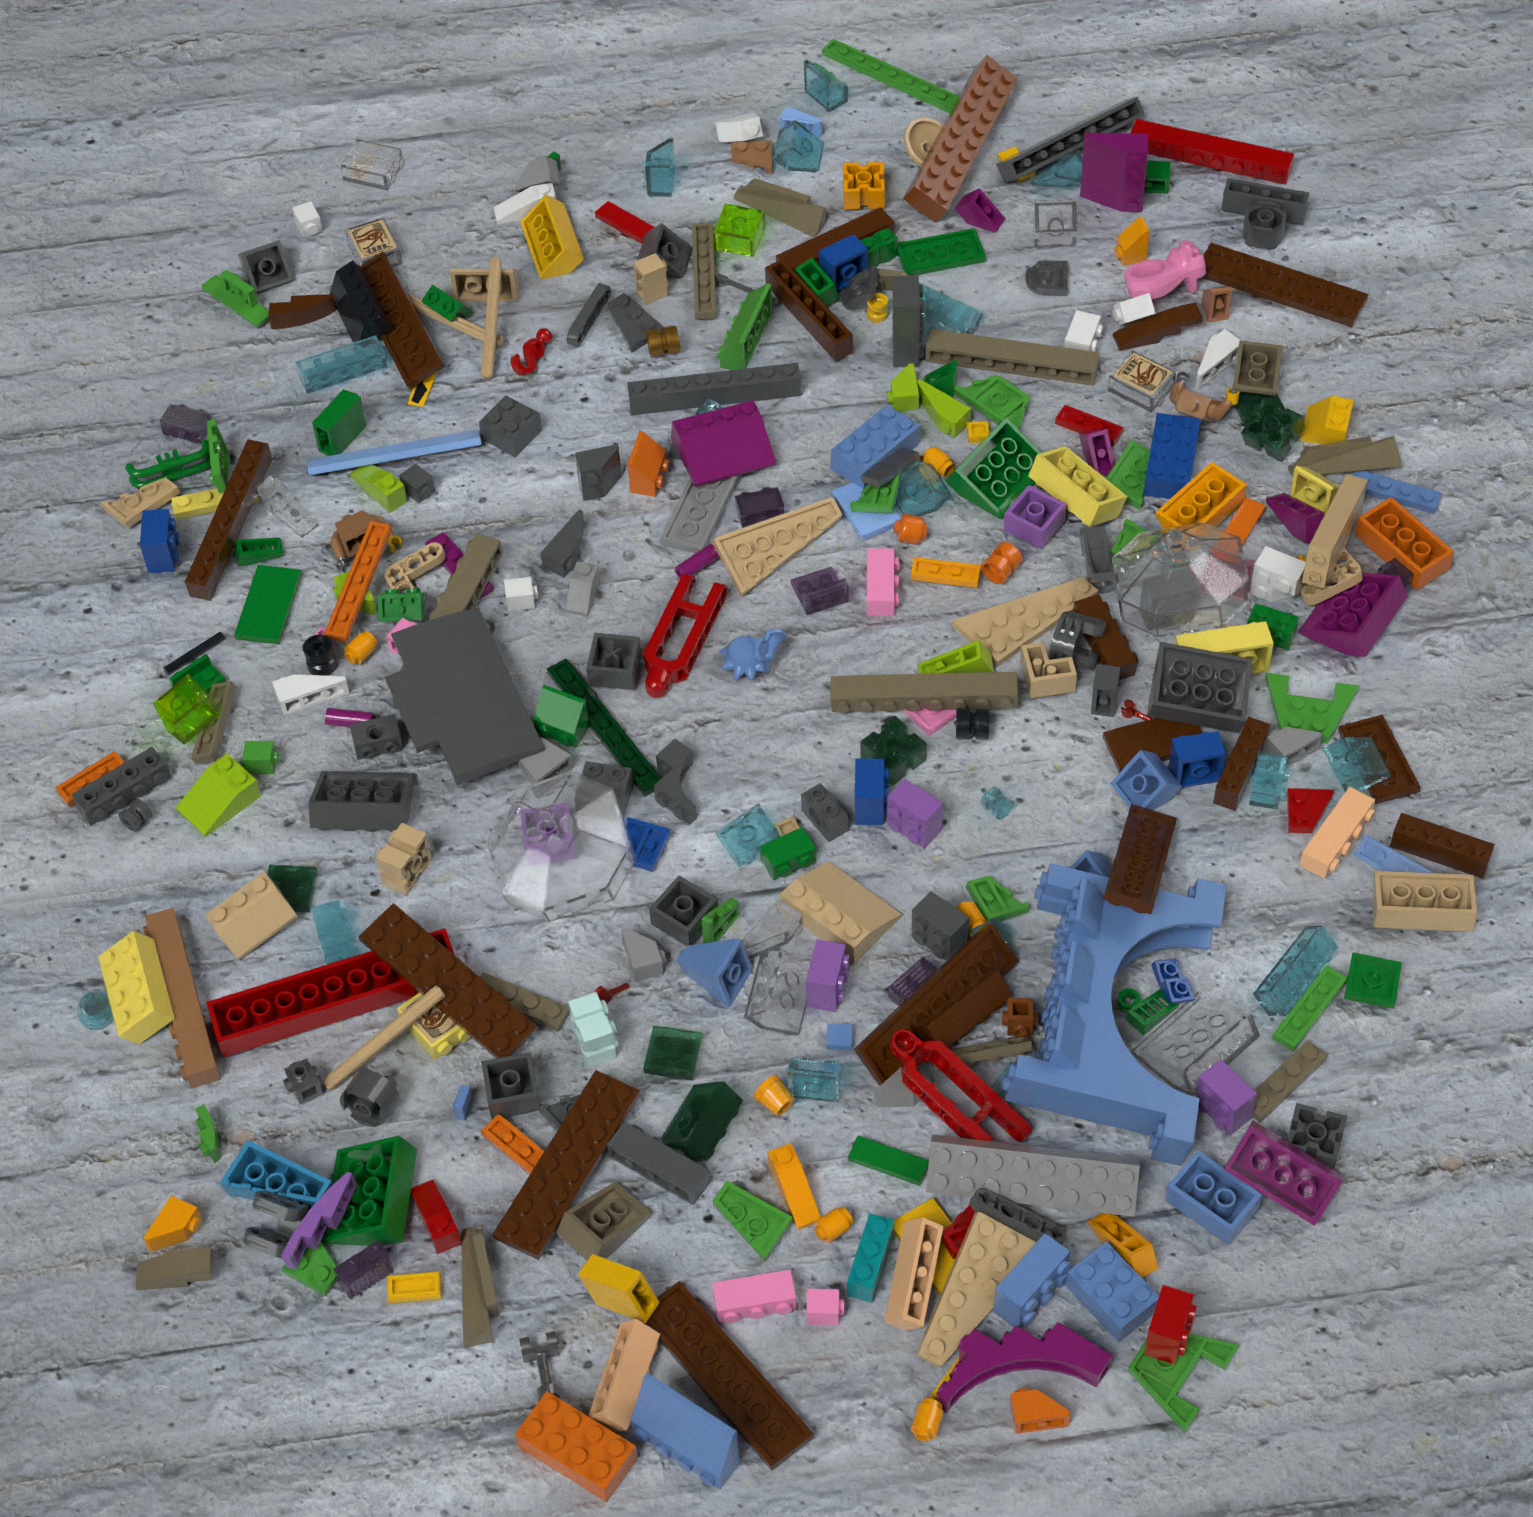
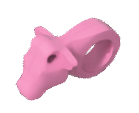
M1182 241L1178 247L1171 249L1166 260H1145L1128 267L1124 274L1127 292L1131 298L1150 293L1151 299H1156L1171 292L1183 281L1187 289L1194 293L1197 291V278H1201L1206 274V264L1203 255L1200 254L1198 247H1195L1192 241Z

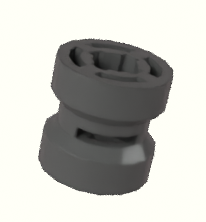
M137 798L130 804V808L124 809L118 816L129 830L135 832L141 826V822L147 821L152 817V812L143 801Z

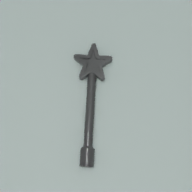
M717 273L715 276V281L724 285L728 284L748 293L754 291V289L732 281L720 273ZM772 297V303L778 304L779 299Z

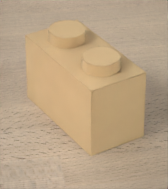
M654 253L633 262L636 293L645 305L668 296L667 286H669V282L666 277L668 268L663 259L661 260Z

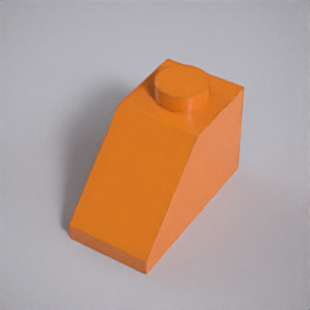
M1021 1388L1010 1393L1009 1405L1015 1434L1069 1426V1410L1038 1389Z

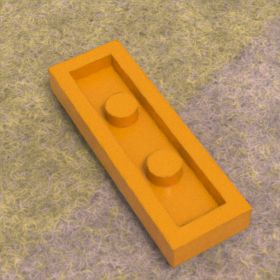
M914 557L911 580L978 588L981 565Z

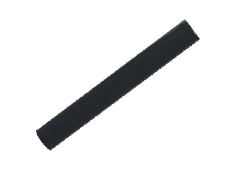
M222 632L216 633L163 667L167 675L171 674L224 640L225 637Z

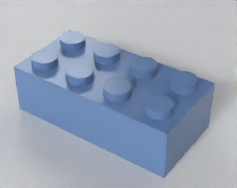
M886 405L831 449L830 469L864 489L868 484L862 482L861 475L901 447L910 450L915 448L919 444L921 425Z

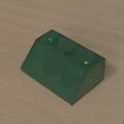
M724 1081L695 1084L670 1122L661 1140L673 1150H681L687 1158L694 1162L707 1161L713 1156L719 1140L725 1136L731 1120L737 1116L743 1099Z

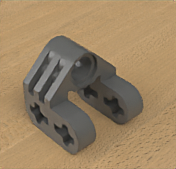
M1063 612L1051 641L1050 660L1072 657L1074 665L1095 668L1099 655L1094 651L1077 647L1079 634L1103 636L1106 622L1076 612Z
M257 1191L252 1206L259 1211L279 1218L277 1233L274 1234L257 1227H248L245 1231L243 1243L271 1256L282 1258L281 1255L294 1231L310 1210L309 1205H301L299 1201H291V1198L281 1197L271 1192Z

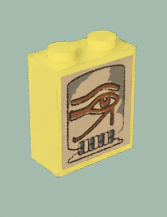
M418 993L398 1007V1016L423 995ZM435 1005L407 1028L410 1034L434 1060L447 1055L457 1044L470 1038L465 1031Z

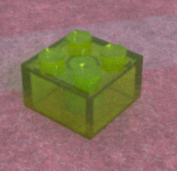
M725 203L713 231L714 250L754 257L765 231V211Z
M189 674L153 702L167 731L184 745L220 716L206 689Z

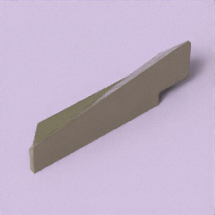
M756 178L745 186L741 185L734 194L735 200L812 237H816L826 223V207L812 205L810 196Z
M1368 436L1305 447L1300 453L1301 457L1295 464L1288 466V471L1293 476L1296 466L1308 467L1320 474L1401 467V460L1394 436L1373 443L1372 439Z
M481 1225L465 1228L461 1232L463 1346L465 1348L494 1342L489 1318L500 1316Z

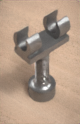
M555 1331L545 1333L548 1345L532 1349L529 1336L519 1338L524 1363L537 1360L542 1385L537 1389L538 1400L542 1398L546 1391L560 1398L558 1386L551 1382L547 1360L549 1357L560 1355Z

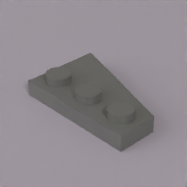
M625 293L608 302V309L617 326H619L624 340L627 341L631 353L647 344L646 330L658 328L660 331H663L664 327Z

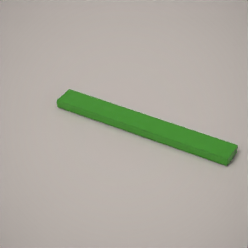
M832 39L822 49L823 56L945 112H951L959 97L952 92L835 39Z

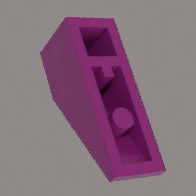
M1285 493L1266 498V503L1291 535L1303 543H1311L1324 518V512Z

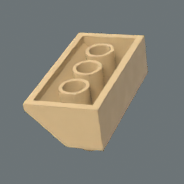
M1374 871L1373 927L1473 932L1478 914L1474 875Z

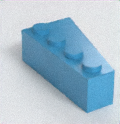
M247 1140L220 1184L230 1196L254 1200L257 1191H267L281 1197L291 1198V1201H299L301 1205L307 1204L311 1209L333 1185V1182Z

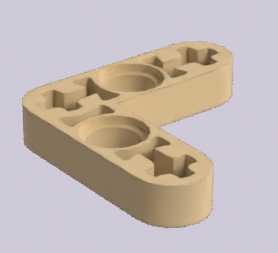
M436 542L430 543L388 567L384 576L390 588L399 589V593L404 588H414L410 582L411 580L445 560L446 554L443 547ZM413 562H420V565L417 568H410V565ZM395 574H397L401 580L398 583L393 577Z
M1345 548L1338 561L1346 560V562L1336 564L1327 584L1337 582V584L1325 586L1324 589L1306 584L1301 588L1300 592L1303 603L1306 605L1318 604L1362 581L1363 573L1360 565Z

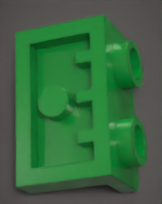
M433 284L422 299V303L450 322H453L456 316L460 317L462 314L470 318L473 313L472 310Z
M420 588L406 589L407 593H399V589L385 590V594L377 595L379 622L400 621L402 618L408 621L425 620L424 597H428L427 592L420 593Z
M207 654L195 659L190 665L176 672L169 679L173 692L189 708L209 695L212 684L226 682L225 677L211 664L210 657Z

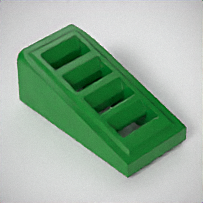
M279 537L235 540L234 555L237 566H246L282 557L283 550Z
M1159 989L1128 1010L1126 1021L1144 1036L1178 1008L1179 1004H1170L1161 989ZM1158 999L1164 1000L1168 1006L1163 1005ZM1155 1003L1162 1010H1157L1152 1004ZM1146 1009L1151 1010L1154 1015H1151ZM1140 1014H1143L1148 1019L1145 1020Z

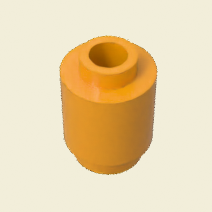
M937 446L930 447L924 452L923 464L936 475L946 478L955 469L953 459Z
M367 631L359 633L344 648L345 658L352 664H361L375 650L377 645L376 638Z
M964 901L956 907V909L969 917L968 935L971 937L987 923L974 902Z
M843 1206L839 1209L834 1208L815 1221L814 1233L821 1242L825 1240L827 1243H831L850 1230V1226L854 1224L853 1218Z
M924 1398L917 1405L910 1430L918 1440L927 1442L937 1437L943 1417V1405L939 1401Z

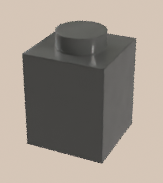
M414 464L399 475L400 482L404 484L405 493L417 503L429 498L435 492L433 477L417 464Z

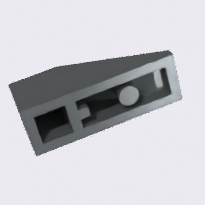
M579 509L540 553L542 567L563 578L570 571L574 570L578 561L584 530L582 510Z

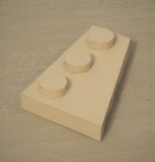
M165 477L140 487V491L128 495L126 492L119 495L120 499L110 503L108 500L101 502L103 510L128 529L142 519L143 510L158 509L170 501L171 498L180 494L178 486Z

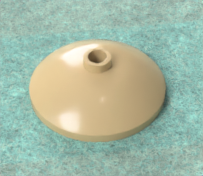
M925 117L913 120L905 129V148L911 159L919 166L923 163L943 126L937 120Z

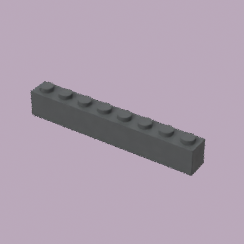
M1138 96L1125 99L996 163L1003 182L1017 180L1083 147L1085 133H1111L1145 116Z
M798 363L627 382L631 415L743 403L751 400L761 401L801 396Z

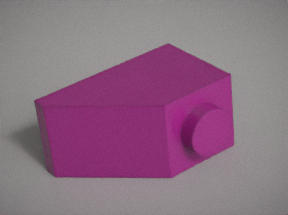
M980 188L963 195L955 207V210L967 224L991 232H996L1005 219Z
M1099 428L1080 433L1079 437L1083 455L1088 465L1102 476L1109 474L1115 466L1108 430Z

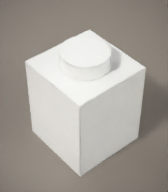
M311 201L292 207L295 223L303 238L322 232L320 217Z
M531 577L504 580L508 612L535 608L534 599H538L537 585L532 586Z

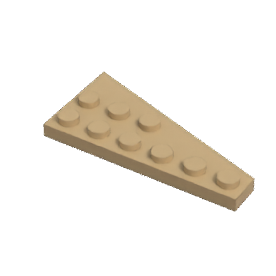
M830 497L713 538L712 543L740 597H743L841 519L842 513L834 498Z
M1084 577L952 620V627L970 643L980 640L992 654V662L998 667L1020 652L1021 645L1031 644L1055 627L1063 612H1073L1074 601L1097 595L1099 590Z
M979 1211L976 1212L915 1356L936 1367H941L956 1351L962 1337L965 1334L969 1336L973 1329L994 1308L995 1288L1036 1242Z

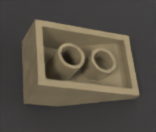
M1240 340L1233 390L1276 396L1283 346Z
M615 1181L567 1210L556 1233L586 1261H588L592 1254L606 1259L651 1218L652 1213Z

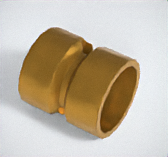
M676 325L664 327L663 331H660L658 328L646 330L650 357L662 356L664 351L668 354L680 352V341Z

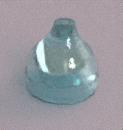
M89 992L78 1003L77 1015L85 1028L100 1030L107 1027L114 1020L109 998L106 994Z

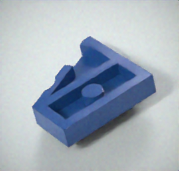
M627 817L631 866L654 872L671 835L670 829Z

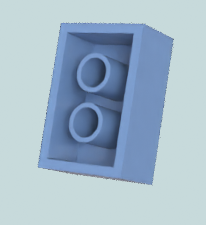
M1198 1150L1167 1185L1165 1201L1227 1245H1230L1259 1210L1262 1194L1223 1170L1224 1168Z
M1044 1233L995 1288L993 1312L1013 1327L1017 1325L1021 1328L1024 1324L1029 1325L1036 1316V1310L1041 1305L1043 1307L1046 1306L1053 1296L1052 1292L1057 1287H1063L1066 1283L1067 1271L1070 1267V1251Z
M1107 1241L1067 1271L1065 1286L1118 1342L1153 1316L1159 1295Z

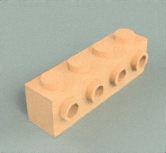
M1349 787L1302 852L1300 866L1323 879H1326L1330 872L1334 873L1340 864L1339 859L1341 856H1347L1353 839L1358 840L1361 836L1365 822L1370 823L1376 812L1373 809L1375 799Z
M924 1217L904 1222L884 1318L885 1323L904 1331L924 1327L944 1226Z
M638 1319L620 1323L588 1417L614 1433L628 1430L643 1378L646 1373H649L652 1357L658 1348L657 1342L660 1333Z

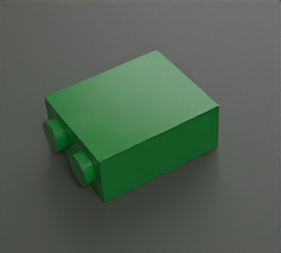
M343 389L312 422L319 452L327 456L341 454L366 427L362 401L358 394Z

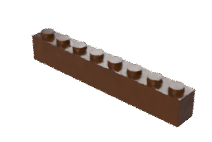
M247 439L186 577L185 585L190 597L208 601L212 600L234 549L235 540H238L273 459L268 443Z

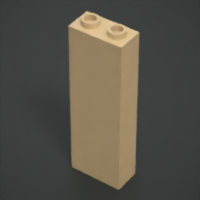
M1348 474L1345 475L1309 545L1302 583L1325 588L1357 524L1358 517L1361 516L1367 479Z

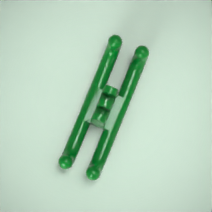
M204 439L201 441V450L179 457L177 449L172 450V458H170L168 452L164 453L165 460H162L161 456L157 455L156 460L158 464L144 469H135L133 464H126L125 469L130 475L129 482L136 489H140L144 485L165 477L172 482L207 470L211 466L208 440ZM205 458L202 463L183 468V465ZM157 473H162L161 476L146 481L138 480V478H145Z

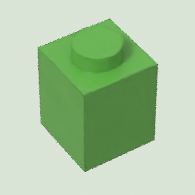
M245 741L242 757L245 770L250 774H274L275 765L279 764V751L275 750L273 741Z

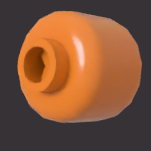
M903 514L900 520L896 519L893 532L897 533L898 541L917 545L920 541H924L926 537L927 524L924 523V519L921 516Z

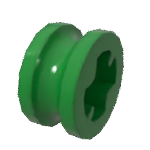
M1131 988L1122 990L1118 995L1117 1001L1119 1010L1127 1014L1128 1010L1140 1002L1139 993ZM1125 998H1130V1001L1133 1000V1004H1127Z

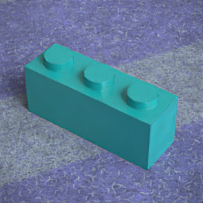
M869 1213L847 1280L848 1297L873 1303L894 1237L893 1219Z

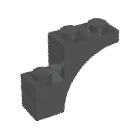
M1105 526L1079 528L1081 553L1085 555L1087 581L1094 583V586L1097 587L1110 586L1111 581H1117V577L1108 552Z
M675 738L656 755L657 770L664 777L654 785L655 800L661 807H667L679 820H684L691 824L696 820V807L685 795L682 789V781L689 768L693 765V752Z

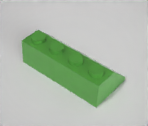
M767 283L748 293L745 301L740 303L739 313L733 317L732 327L725 334L724 344L718 348L717 358H720L721 368L729 370L747 368L772 316L771 284Z

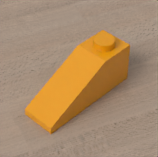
M792 1143L767 1151L768 1167L787 1209L793 1217L797 1230L815 1224V1221L821 1218Z
M1100 1213L1087 1221L1088 1226L1102 1244L1107 1241L1141 1278L1159 1269L1152 1244L1117 1215Z

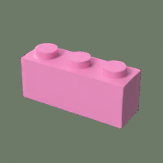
M867 549V616H894V607H899V593H894V589H899V575H894V571H899V558H894V549Z
M791 1270L712 1283L718 1323H735L739 1319L745 1318L760 1319L768 1314L777 1313L784 1315L792 1310H797Z

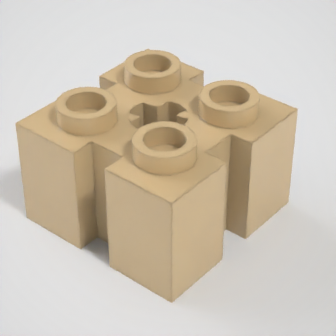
M401 823L397 830L392 831L389 837L390 844L380 848L376 855L382 885L407 896L416 884L417 876L423 874L432 858L430 849L426 848L429 844L427 834Z

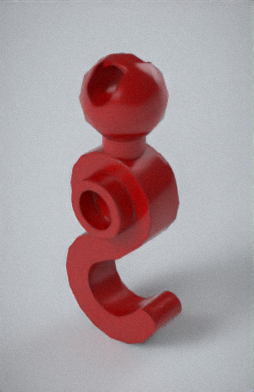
M547 328L539 329L536 333V338H531L524 343L523 356L526 367L521 364L519 354L511 357V367L518 375L526 376L535 370L536 360L545 353L544 345L549 344L553 338L552 333Z

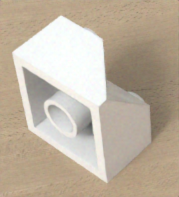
M1265 546L1254 565L1250 594L1270 602L1301 595V588L1304 586L1302 580L1306 562Z

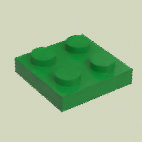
M1352 952L1344 999L1394 1009L1402 962Z

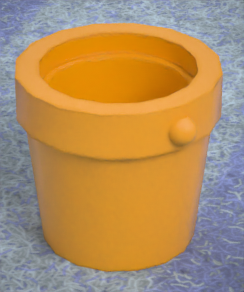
M777 1074L767 1078L753 1095V1098L758 1103L764 1105L776 1116L784 1114L795 1101L794 1096Z

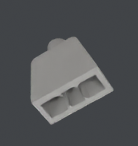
M540 738L545 751L518 761L520 771L538 794L573 769L571 755L544 738Z

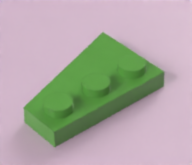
M729 1181L725 1182L713 1199L714 1207L764 1262L793 1222L792 1216Z

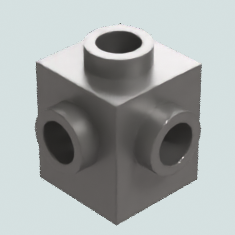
M307 1058L302 1061L293 1062L284 1069L286 1079L283 1080V1083L289 1094L294 1093L299 1104L323 1094L319 1080L322 1079L316 1065L311 1067Z

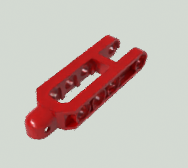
M682 574L643 652L644 661L646 662L644 667L648 673L645 679V689L649 696L654 698L666 695L672 683L687 680L724 604L727 595V585L715 582L703 606L689 602V595L692 591L693 583H696V577ZM681 616L695 619L696 621L678 658L673 661L659 658L660 654L663 655L664 646L668 638H671L673 635L672 630L677 620L679 621Z
M905 1029L899 1030L893 1035L890 1041V1049L903 1063L901 1065L902 1083L960 1138L992 1141L993 1138L979 1126L988 1116L1018 1142H1024L1032 1133V1129L1026 1120L941 1041L922 1042L912 1032ZM924 1061H931L981 1109L972 1118L968 1119L954 1106L955 1102L949 1101L935 1088L936 1085L933 1082L930 1083L916 1069Z

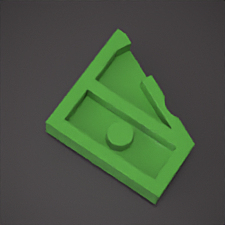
M900 474L880 488L871 485L866 486L861 491L862 496L856 502L852 501L850 503L851 512L893 513L901 481Z
M731 897L701 919L703 943L719 941L740 916V904L737 900Z

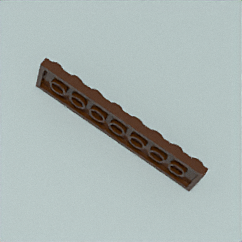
M1210 243L1203 255L1206 264V274L1201 278L1352 328L1368 299L1367 293L1215 243Z
M382 251L360 267L366 273L393 327L392 330L381 336L406 386L411 390L444 368L445 364L388 257Z
M1131 804L1103 900L1115 906L1122 905L1132 908L1138 913L1152 914L1177 821L1176 817Z
M394 903L358 936L365 946L422 995L426 994L434 986L440 987L445 997L435 1006L493 1057L512 1056L537 1031V1026Z
M986 923L853 1049L879 1086L901 1068L903 1064L890 1049V1041L897 1031L909 1030L922 1041L914 1027L916 1024L984 971L998 970L1003 977L1019 962L992 923Z
M595 1070L493 1233L494 1239L537 1260L541 1258L557 1232L564 1213L571 1209L606 1152L607 1143L623 1124L640 1097L639 1089Z
M680 1281L657 1297L660 1303L644 1324L660 1333L658 1340L771 1471L814 1438V1433Z

